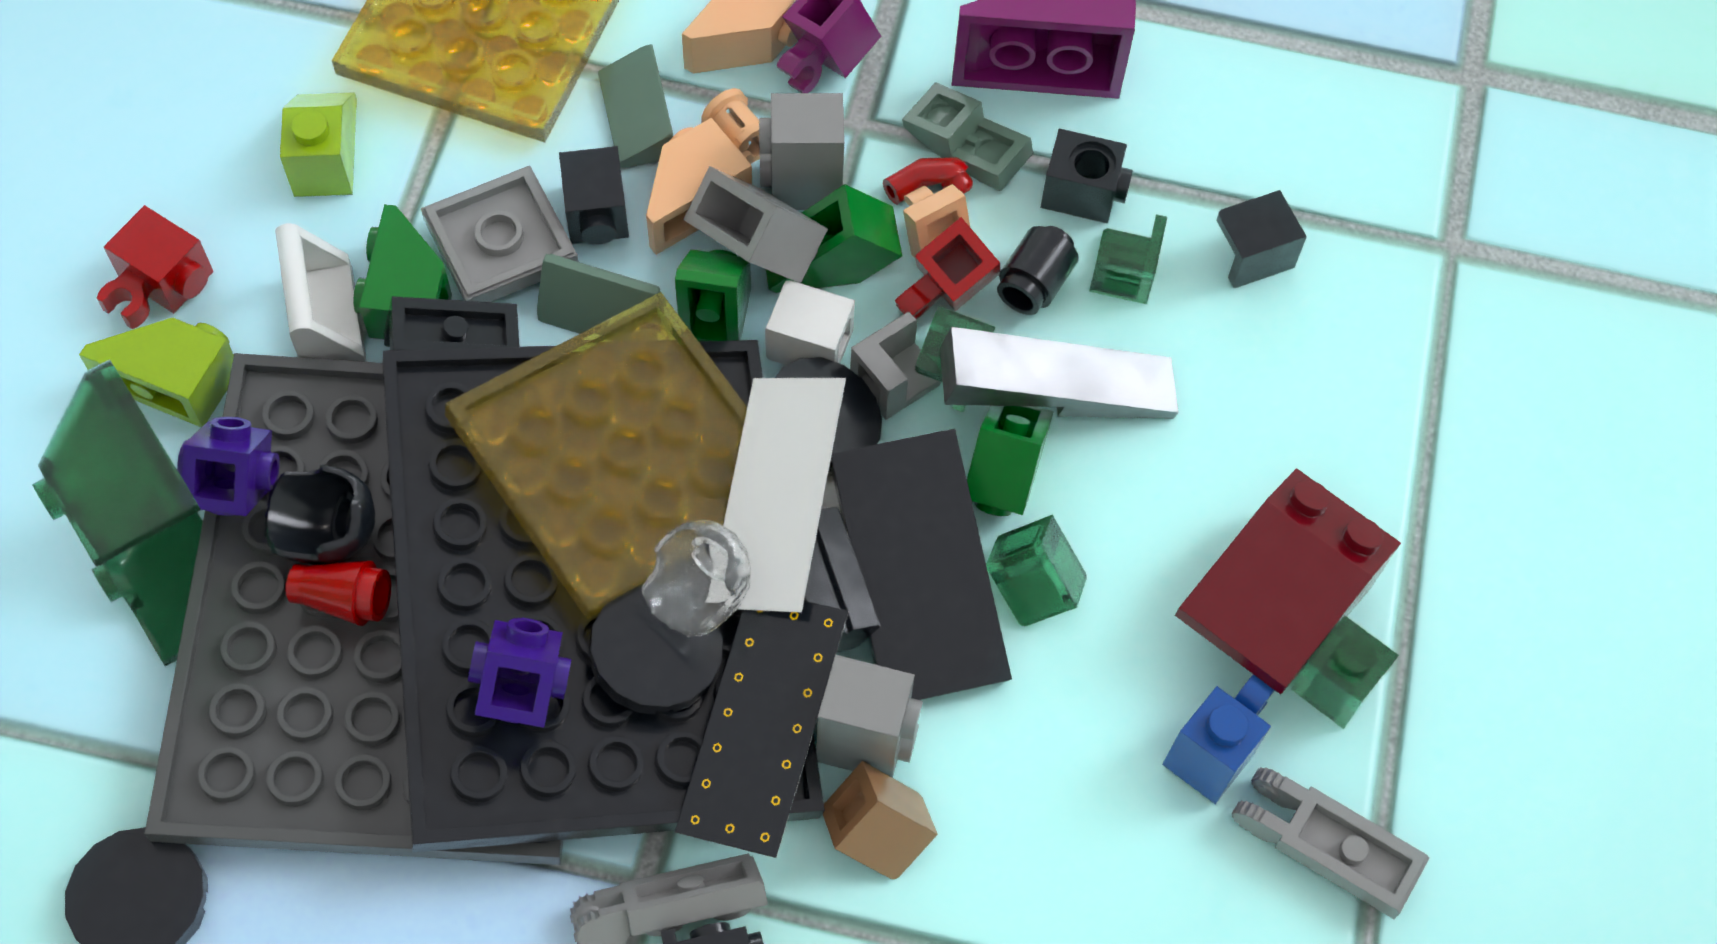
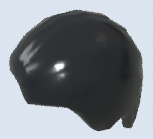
M320 465L319 469L310 472L286 471L280 475L269 493L268 508L265 513L264 535L273 554L291 561L311 565L341 563L358 553L371 538L375 526L376 511L370 489L358 476L339 467Z

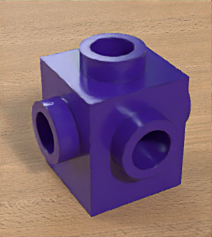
M218 417L204 424L191 438L183 442L179 451L177 474L181 479L180 507L206 510L225 516H247L264 495L273 489V485L278 480L280 459L278 453L271 452L272 430L253 428L250 421L239 417Z
M514 618L508 622L495 620L489 643L476 641L472 655L468 682L480 684L475 715L544 728L550 697L564 700L572 659L558 656L563 632L549 630L548 626L544 623L529 618Z

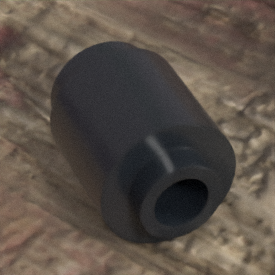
M1055 226L1031 227L999 273L1000 283L997 286V293L1002 301L1013 310L1025 315H1035L1040 308L1048 307L1079 261L1078 252L1074 247L1072 238L1065 231Z

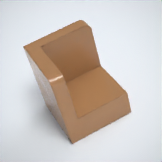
M861 761L824 803L825 811L823 817L834 848L890 879L899 878L938 835L923 797L917 791L864 761Z

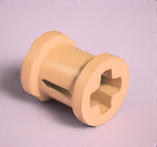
M732 88L725 90L713 98L706 106L701 116V123L712 117L747 161L752 164L760 159L759 119L747 107L748 98L740 89Z

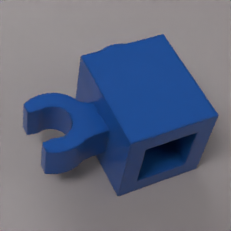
M1255 675L1249 678L1235 698L1216 686L1180 730L1162 765L1216 805L1251 760L1271 728V725L1258 715L1268 703L1267 700L1275 690Z

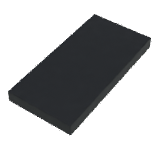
M955 428L832 453L830 467L841 516L881 626L868 638L874 664L915 674L911 698L917 700L1012 680Z

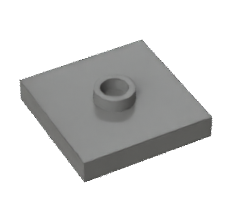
M530 165L421 208L423 220L464 301L492 302L539 283L542 263L546 254H554L579 262L578 255Z

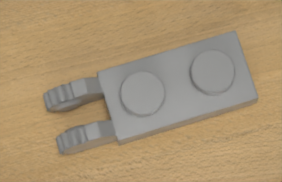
M1267 767L1258 768L1251 779L1253 788L1277 805L1296 810L1290 822L1287 823L1253 802L1241 800L1232 812L1231 817L1234 818V821L1262 841L1277 844L1275 847L1277 850L1392 919H1395L1401 913L1430 857L1311 786L1308 790L1288 777L1282 776L1279 772H1275L1273 769H1268Z
M747 853L622 882L618 886L594 891L592 895L586 893L583 897L579 896L576 902L573 901L574 906L570 908V919L574 926V940L577 944H625L630 936L642 934L661 936V931L674 929L677 932L684 924L714 918L723 921L737 919L749 913L752 908L768 905L764 882L753 855L750 856Z

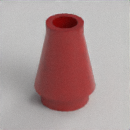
M373 561L310 566L295 564L290 569L287 577L286 597L290 603L302 604L355 625L363 626L368 621L379 622L385 616L391 598V577L386 569L377 568Z

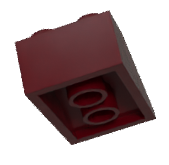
M1296 468L1265 500L1180 605L1174 616L1281 695L1372 588L1401 545V542L1380 528L1375 522L1369 520L1332 494L1323 485Z

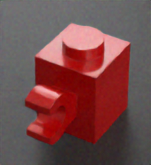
M144 205L103 246L118 277L105 284L98 292L96 298L103 311L108 314L119 303L131 301L120 314L126 325L131 329H135L149 315L150 305L148 297L174 314L188 299L194 298L203 290L208 277L214 271L198 238Z
M960 217L914 256L917 268L924 276L894 301L903 314L910 312L916 320L929 310L941 296L954 311H957L999 275L1000 262L964 219Z

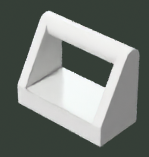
M285 223L275 229L289 334L297 356L301 358L367 362L360 314L354 311L355 282L348 254L296 224Z

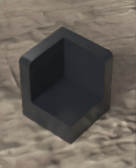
M1281 190L1221 209L1216 219L1235 254L1228 275L1233 288H1238L1295 268L1307 236Z

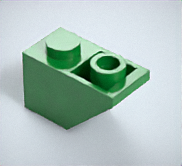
M384 204L379 227L372 226L367 237L366 256L368 262H370L366 278H358L353 298L354 311L357 314H361L369 338L383 340L392 296L451 300L452 297L446 269L442 260L396 205Z

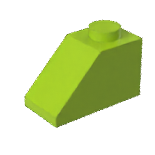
M355 92L297 94L283 107L280 159L294 197L353 195L357 108Z
M173 317L86 344L79 353L81 360L96 385L199 427L208 422L228 390L234 358L233 351L229 345L230 341L220 330L201 322L193 326Z

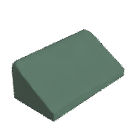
M649 44L638 48L598 71L614 146H618L621 168L659 162L662 146L673 137L653 45Z
M546 254L542 263L537 317L543 323L612 344L653 343L663 320L661 291L657 285L554 254Z

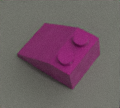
M977 0L961 5L951 86L1119 99L1135 32L1136 0Z

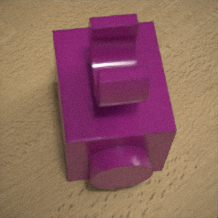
M796 0L782 17L798 42L781 56L776 66L780 71L791 77L788 84L801 93H809L819 82L822 65L846 78L882 36L861 0Z

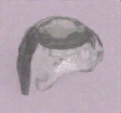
M694 519L672 529L656 544L654 548V553L657 554L655 567L643 584L642 593L647 605L651 608L652 614L661 622L666 623L671 630L676 629L687 637L708 635L742 605L750 588L751 565L748 551L735 532L712 520Z

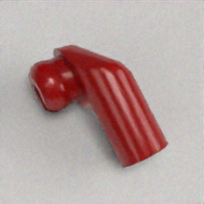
M957 157L921 158L883 180L882 184L888 198L898 205L904 201L905 195L922 186L929 187L940 184L942 189L953 184L965 194L972 189L973 180L966 172L969 166Z

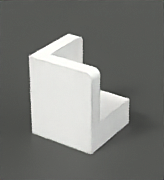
M786 281L765 328L766 357L769 360L785 365L800 358L816 357L841 363L853 333L855 300L795 281Z

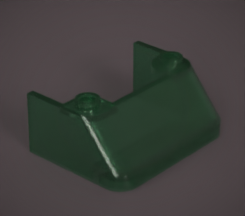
M109 359L84 372L38 463V468L44 478L36 481L32 486L53 520L66 515L96 566L91 570L111 603L121 597L125 599L166 667L175 662L178 657L203 523L198 514V511L201 509Z

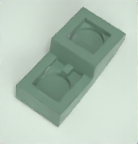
M937 82L930 87L902 119L904 128L941 158L957 157L969 166L966 170L968 175L998 191H1002L1033 154L1030 137L984 118L981 101Z

